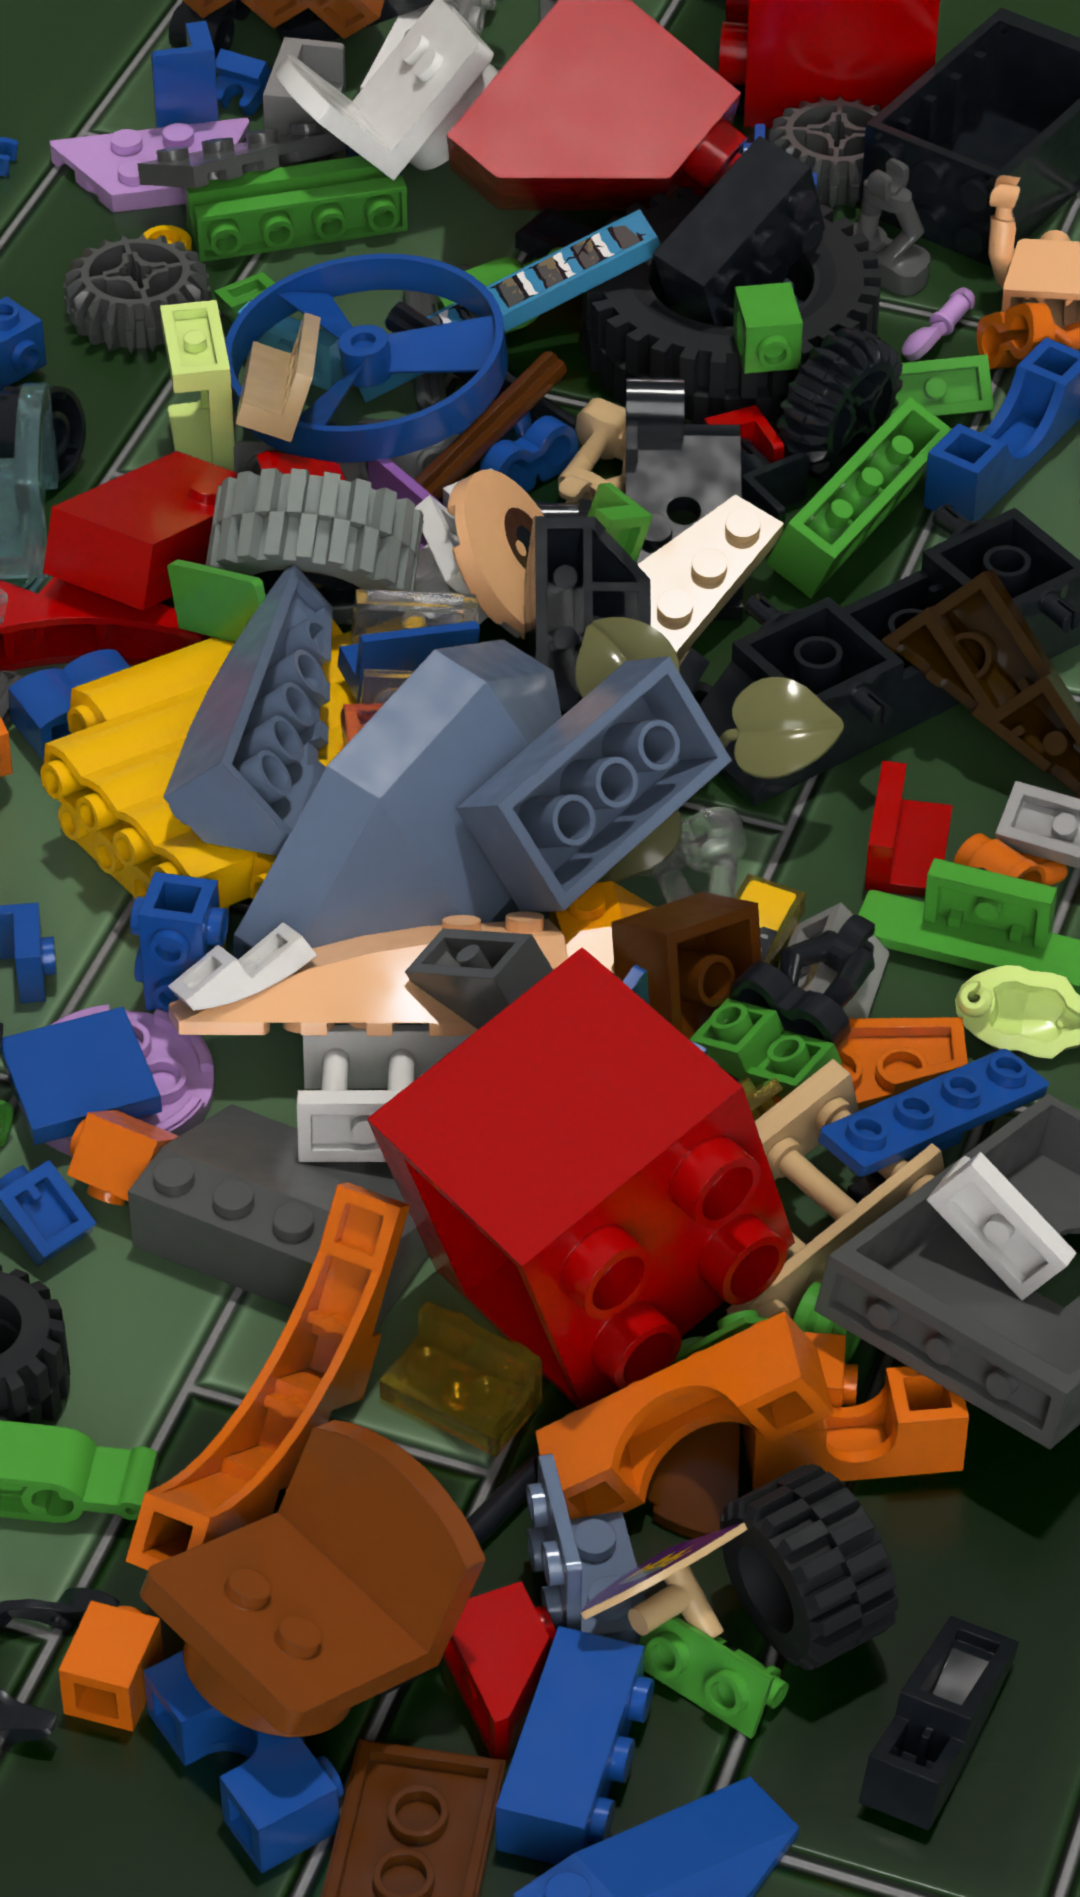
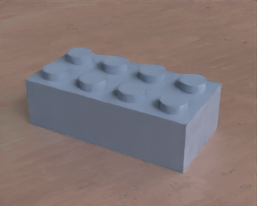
M670 656L631 660L624 662L462 802L456 810L520 911H564L727 766L732 759Z

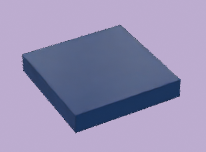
M124 1006L2 1038L0 1057L34 1146L72 1136L80 1122L86 1119L88 1112L118 1110L135 1118L162 1112L161 1095Z

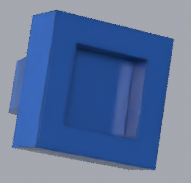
M221 48L215 60L216 72L218 74L216 82L218 103L220 107L227 109L235 95L243 94L239 107L245 115L252 116L263 102V93L272 70L266 61Z

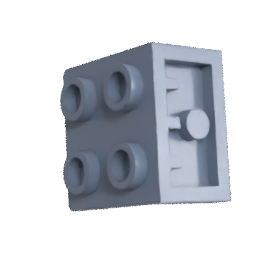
M553 1453L538 1456V1483L527 1484L526 1486L528 1510L533 1526L532 1529H527L526 1537L533 1572L544 1571L548 1586L541 1587V1602L547 1608L555 1630L558 1626L638 1644L641 1635L632 1628L628 1619V1611L646 1600L644 1590L586 1620L581 1615L585 1605L595 1596L637 1568L623 1512L618 1511L570 1519Z

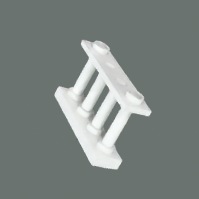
M335 1025V1028L328 1031L327 1036L303 1035L304 1089L321 1090H298V1162H386L367 1118L471 1035L429 1036V1025H394L393 1036H366V1029L354 1028L351 1025ZM348 1089H387V1090H348Z

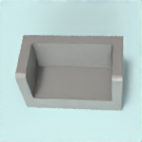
M284 37L263 93L264 129H277L278 135L291 133L290 124L315 120L295 101L275 76L274 71L289 54L295 56L344 94L346 88L345 46L343 43Z

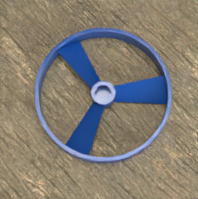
M380 253L350 256L326 261L295 272L276 282L255 297L235 319L225 340L231 373L232 406L237 415L242 389L238 382L239 372L243 361L251 350L253 341L257 342L274 325L297 311H300L302 314L306 312L321 317L320 327L338 339L344 376L300 415L291 442L249 428L246 429L267 445L282 452L329 462L354 463L389 459L425 449L449 438L472 423L489 407L499 393L508 370V351L503 315L493 294L484 284L462 269L435 259L406 254ZM371 290L416 291L436 295L460 304L472 311L478 318L387 334L384 329L375 325L353 327L333 297ZM477 372L458 391L414 414L366 425H327L351 385L363 388L374 387L384 383L392 374Z

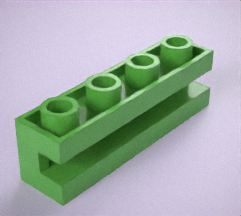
M361 155L274 168L266 171L243 173L242 177L230 180H208L209 185L198 188H185L187 227L200 262L408 231L407 186L403 176L398 175L393 181Z

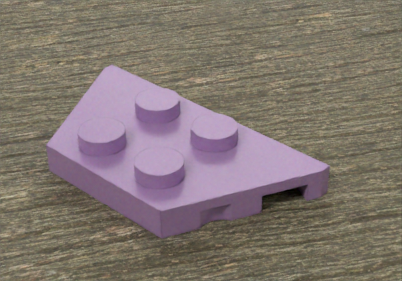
M246 117L195 124L173 123L161 128L144 130L122 129L110 134L51 140V160L57 167L66 163L75 171V182L86 191L95 193L99 197V201L113 213L186 204L184 187L140 185L137 163L157 160L156 151L164 148L187 146L189 153L202 151L201 142L210 139L231 137L234 144L247 142L246 133L250 132L249 119Z

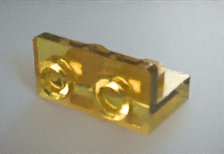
M427 1301L418 1311V1336L379 1380L380 1398L497 1458L542 1403V1359L522 1343L506 1340L474 1324L472 1320L462 1313L448 1311Z

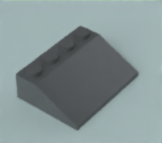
M233 1104L162 1146L128 1191L133 1246L292 1309L295 1307L318 1253L338 1184L349 1182L404 1202V1199L386 1162H298L297 1128ZM409 1212L374 1331L378 1330L429 1255Z

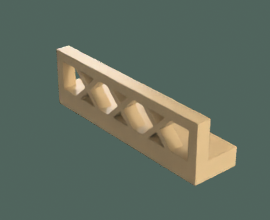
M304 313L291 353L253 341L246 361L235 424L288 442L292 441L313 379L321 317Z

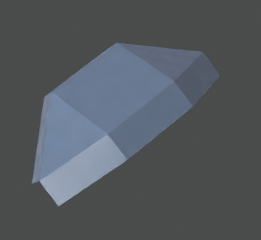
M504 639L434 649L327 765L234 933L233 956L237 960L283 922L302 935L311 948H316L364 935L422 926L442 925L443 918L453 915L476 916L481 919V923L505 921L507 914L520 911L456 808L562 717L554 670Z

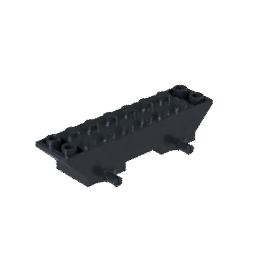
M945 504L944 508L940 506L935 511L932 521L935 526L947 533L949 538L923 551L921 570L843 608L830 597H827L806 608L786 612L778 609L763 593H757V598L752 595L747 600L744 610L761 627L756 632L732 643V661L699 705L718 738L726 730L737 728L732 716V707L737 696L751 683L769 677H784L806 686L842 719L844 730L835 744L818 760L798 772L775 779L756 778L744 773L736 763L734 755L736 741H732L725 748L732 761L719 774L751 804L756 806L960 704L957 699L943 688H938L924 677V673L900 654L893 653L885 646L882 639L926 608L935 606L984 571L995 570L1049 659L1079 645L1080 560L1016 508H1012L994 518L974 522L968 521L952 505Z

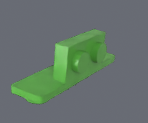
M934 858L927 874L925 902L870 890L858 914L875 924L874 936L888 949L982 972L1004 965L1022 966L1031 971L1051 972L1067 977L1075 992L1080 995V940L1052 933L1057 887Z

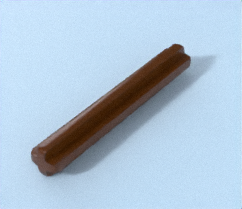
M551 351L544 352L414 480L439 500L443 496L444 487L458 482L495 443L562 379L567 371L565 363L558 359L555 353Z

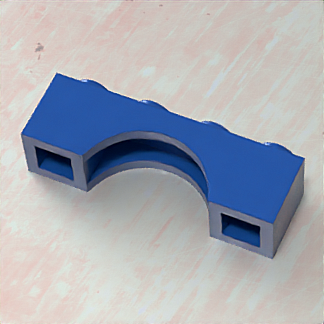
M1045 337L1017 365L1010 389L1000 410L982 433L958 423L928 452L924 507L936 511L940 506L944 508L945 504H950L968 521L975 522L981 520L1080 420V351Z

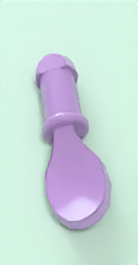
M965 287L953 292L944 306L938 312L931 315L930 327L917 329L908 336L901 349L907 361L913 362L920 359L934 346L941 336H948L953 332L954 326L968 310L973 309L975 305L973 292Z

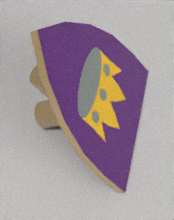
M743 1522L665 1549L601 1591L585 1605L581 1611L582 1617L586 1620L664 1580L667 1587L628 1611V1619L632 1628L638 1634L644 1636L681 1613L686 1622L712 1638L717 1637L724 1630L690 1565L748 1530L746 1524Z

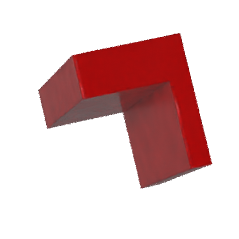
M882 761L868 842L865 890L925 897L927 874L933 859L945 860L953 805L905 800L907 763Z

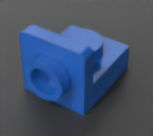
M50 1160L28 1172L24 1165L19 1166L0 1179V1221L3 1220L37 1267L89 1235L97 1225L91 1214Z

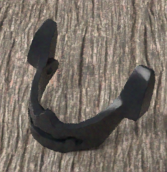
M84 1587L68 1588L57 1602L36 1599L6 1600L0 1602V1628L5 1627L13 1618H22L38 1621L63 1631H70L74 1624L81 1622L90 1601L118 1607L120 1601L101 1590ZM0 1688V1736L12 1744L42 1740L52 1734L57 1722L55 1713L37 1706L20 1703Z

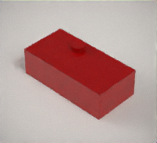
M175 451L53 506L51 509L43 573L142 611L172 597L168 564L180 559L206 565L218 485L222 486V481L227 477L237 479L238 473Z

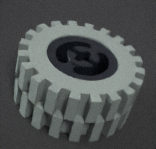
M276 468L261 469L260 476L251 471L240 472L237 479L227 477L222 481V486L218 485L206 566L258 577L263 581L265 595H267L283 571L292 564H295L333 607L332 618L336 624H352V619H358L365 624L379 621V617L387 618L398 613L406 614L410 610V606L413 603L424 515L421 510L415 509V503L408 498L397 499V492L386 487L377 490L372 489V482L359 478L349 482L341 480V474L324 471V476L309 475L308 469L291 468V474H282Z

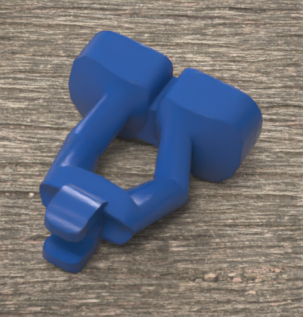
M528 412L511 428L515 429L518 440L514 442L512 440H501L495 443L481 458L480 471L492 468L510 477L526 492H529L534 488L536 478L545 482L565 470L578 452L577 433L572 427L552 415L543 416L532 424L531 415ZM468 426L457 432V434L460 435Z

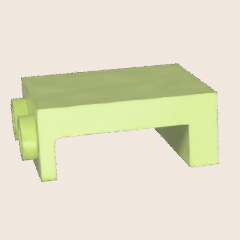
M217 300L160 305L161 325L173 392L200 391V400L197 402L168 406L174 451L182 452L235 472L231 373Z

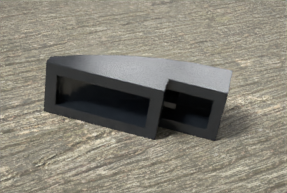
M949 1617L901 1690L896 1714L869 1754L858 1803L929 1831L950 1795L982 1732L1015 1658L1019 1644L1018 1641L956 1617Z

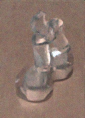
M711 807L698 812L690 820L681 821V839L671 856L660 862L652 870L640 874L646 877H655L666 903H670L694 895V892L681 873L685 865L690 864V868L695 871H712L707 893L735 898L738 860L745 855L748 844L741 817L733 809Z

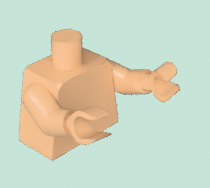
M1001 175L996 179L994 189L990 195L989 205L996 207L995 215L990 216L988 255L995 280L1003 289L1001 312H1006L1009 307L1021 303H1046L1051 311L1053 322L1064 330L1067 325L1080 322V242L1071 241L1069 236L1063 231L1050 230L1044 233L1040 239L1024 238L1019 240L1016 248H1014L1016 223L1012 209L1015 207L1019 197L1020 187L1017 185L1021 177Z

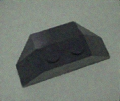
M534 516L524 580L525 653L554 670L561 715L563 716L583 699L576 683V662L586 627L595 620L609 617L635 619L651 626V579L606 531V528L596 517Z

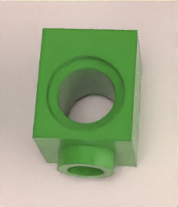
M791 282L735 287L733 334L744 374L798 369V365H801L803 322Z

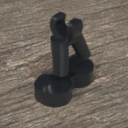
M857 914L852 915L843 924L838 933L826 930L821 935L783 948L779 969L762 961L751 964L731 985L730 999L776 1010L784 1030L832 1042L839 1053L847 1045L851 1031L849 1018L844 1012L843 1007L855 996L875 968L873 958L874 946L868 941L875 933V924ZM823 962L838 972L836 978L823 994L814 991L807 992L798 987L801 968L804 966Z

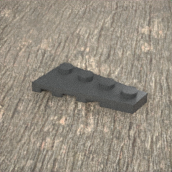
M316 120L290 124L291 133L278 135L277 129L247 132V142L234 144L231 137L205 140L201 142L202 151L189 153L187 146L164 148L156 151L157 160L137 163L140 185L198 188L209 185L208 180H230L242 177L243 172L266 171L280 167L279 158H281L282 163H293L345 151V143L327 129H322V125Z

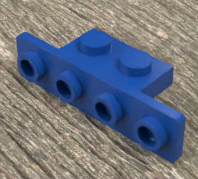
M1000 1049L823 1126L820 1130L818 1142L861 1179L903 1159L909 1162L931 1143L941 1151L959 1144L963 1132L1045 1096L1049 1082L1028 1066L1023 1059L1007 1049Z

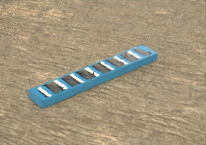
M638 209L486 286V288L493 294L499 304L503 315L504 329L507 332L653 258V253L661 244L641 210ZM453 303L427 316V318L440 325L478 318V316L462 305ZM424 373L392 374L387 381L380 385L367 388L358 387L366 403Z

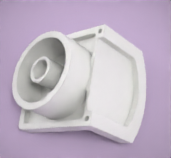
M434 0L353 101L293 55H287L274 71L276 78L285 90L313 119L393 181L408 163H411L419 170H430L449 160L446 135L498 74L496 68L490 64L494 52L457 10L444 0Z

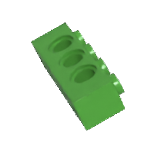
M909 397L787 524L766 564L809 598H812L924 479L927 471L928 452L952 428L913 398Z

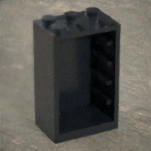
M1004 8L997 10L866 123L861 202L863 182L875 170H881L886 173V162L891 158L897 159L909 167V179L906 188L912 193L914 206L925 231L921 238L991 266L988 255L990 216L995 215L996 207L989 205L991 192L999 176L1021 177L1017 185L1020 187L1019 197L1015 207L1012 209L1016 223L1014 248H1016L1019 240L1027 239L1080 190V38ZM882 210L880 221L902 229L894 213Z

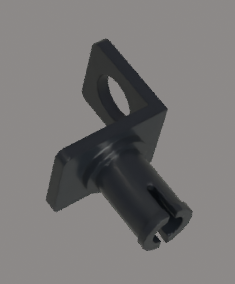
M741 439V445L747 450L746 452L741 447L742 499L783 522L784 531L785 507L802 501L807 495L809 456L805 452L800 451L771 463L749 439Z

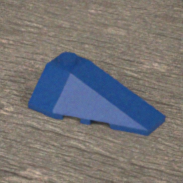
M750 1776L573 1853L515 1892L513 1897H754L798 1837L799 1826Z

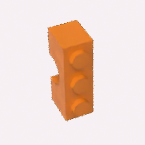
M909 1366L886 1368L884 1387L873 1399L851 1407L832 1406L834 1414L771 1444L757 1430L743 1424L742 1435L752 1489H757L804 1464L807 1466L811 1464L820 1466L826 1473H832L841 1482L963 1471L969 1414L965 1399Z

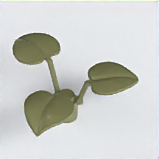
M625 617L598 619L585 629L576 662L577 687L582 698H584L624 662L631 660L670 656L680 673L679 659L671 642L657 629L644 622ZM769 677L751 683L737 696L732 707V716L737 728L726 730L719 739L724 748L732 741H736L734 750L735 760L738 767L744 773L756 778L775 779L798 772L818 760L841 736L844 724L842 719L806 686L784 677ZM677 809L596 883L613 881L618 884L626 879L654 869L670 857L681 839L682 823L679 810Z

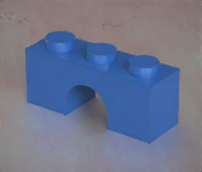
M183 1651L144 1670L148 1715L185 1766L208 1754L219 1751L236 1752L249 1758L240 1766L219 1776L222 1814L224 1822L261 1874L336 1834L339 1823L338 1799L344 1795L343 1785L332 1763L323 1755L315 1758L305 1745L304 1737H284L266 1734L245 1727L223 1715L210 1705L192 1684L185 1669Z

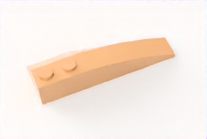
M531 911L512 912L505 916V921L481 923V919L476 916L453 915L443 918L442 925L422 926L364 935L312 948L317 954L315 958L282 981L257 994L233 1003L195 1011L179 999L168 1004L169 1018L179 1035H266L270 1032V1023H283V1028L286 1031L316 1036H327L328 1031L335 1028V1023H347L354 1028L366 1029V1036H393V1026L399 1023L429 1025V1036L472 1035L478 1030L413 984L404 972L443 928L532 934L553 970L568 959L564 935L549 919H544V915Z

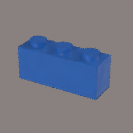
M558 1626L496 1805L497 1851L557 1865L573 1853L609 1837L615 1811V1800L608 1799L613 1781L625 1783L628 1778L635 1749V1739L628 1737L632 1722L644 1723L646 1721L653 1697L654 1679L644 1677L645 1646Z

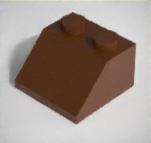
M700 892L611 922L615 976L623 982L634 965L647 970L649 1005L688 1039L698 1031L727 998L730 999L731 985L751 964L762 961L758 903Z

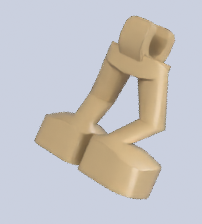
M593 398L578 413L575 430L582 447L558 477L559 496L567 500L565 504H578L579 498L591 499L592 504L597 487L602 483H612L625 493L626 408L601 398ZM600 458L603 460L617 458L623 461L622 475L604 479L591 471Z

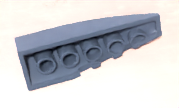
M292 564L283 571L223 662L189 728L163 796L169 803L174 816L181 823L189 825L204 843L278 856L326 769L320 761L318 762L319 749L328 744L329 727L320 720V707L330 701V683L326 681L322 665L331 660L333 607L295 564Z

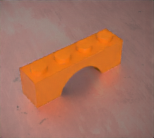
M783 1311L769 1319L759 1321L750 1328L713 1346L697 1351L686 1359L655 1374L635 1381L580 1410L570 1412L563 1418L536 1430L535 1433L539 1454L553 1453L569 1518L575 1519L618 1511L625 1513L644 1504L651 1477L661 1459L678 1441L701 1427L720 1422L742 1423L757 1430L771 1444L834 1414L817 1347L791 1317Z

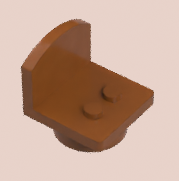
M332 1420L312 1429L277 1513L152 1565L140 1590V1597L185 1641L183 1661L186 1672L194 1687L210 1705L231 1720L253 1730L276 1736L305 1737L321 1734L334 1728L345 1719L353 1706L438 1666L486 1559L473 1530L461 1510L443 1486L419 1461L399 1445L371 1429L354 1423Z

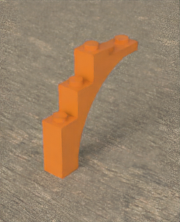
M349 1182L337 1185L318 1253L290 1318L272 1353L239 1407L204 1451L168 1482L145 1492L126 1562L149 1570L156 1563L273 1514L279 1491L289 1486L312 1429L329 1422L332 1410L364 1398L382 1336L381 1333L374 1331L409 1212V1204Z

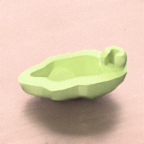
M1004 965L974 975L960 987L955 999L956 1014L958 1017H963L964 1027L978 1040L996 1050L1020 1051L1034 1057L1053 1059L1064 1050L1080 1047V995L1075 992L1067 977L1051 972L1031 971L1022 966Z

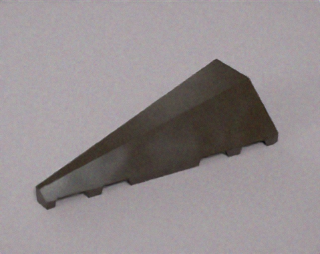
M995 570L982 572L938 604L926 608L882 639L885 646L893 653L900 654L924 673V677L936 687L943 688L972 711L971 714L1042 771L1053 775L1080 799V708Z

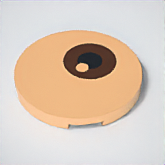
M481 470L459 481L450 494L447 512L452 516L455 515L456 530L460 543L453 547L452 551L468 589L482 610L495 624L498 625L506 622L513 629L520 632L521 638L525 640L524 580L534 516L544 515L528 493L510 477L495 470Z

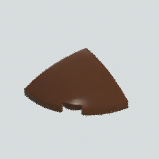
M720 1422L701 1427L683 1437L665 1454L651 1477L645 1500L654 1506L652 1521L673 1532L693 1539L720 1530V1516L724 1514L723 1508L728 1503L738 1499L740 1423Z

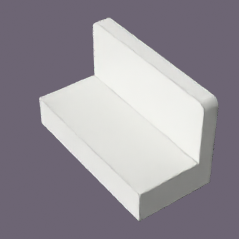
M979 1152L972 1159L964 1156L957 1161L926 1199L1021 1300H1024L1065 1269L1076 1255L1075 1250L982 1152Z

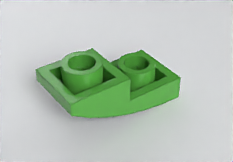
M729 998L712 1013L709 1019L689 1039L707 1048V1056L727 1073L782 1099L832 1059L840 1065L842 1063L834 1043L786 1031L776 1010Z

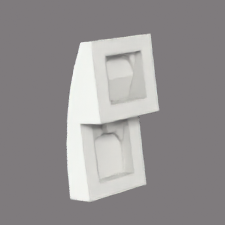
M283 922L238 960L221 946H215L168 985V987L177 998L193 1011L214 1008L239 1001L277 984L298 971L315 958L317 954L302 935Z

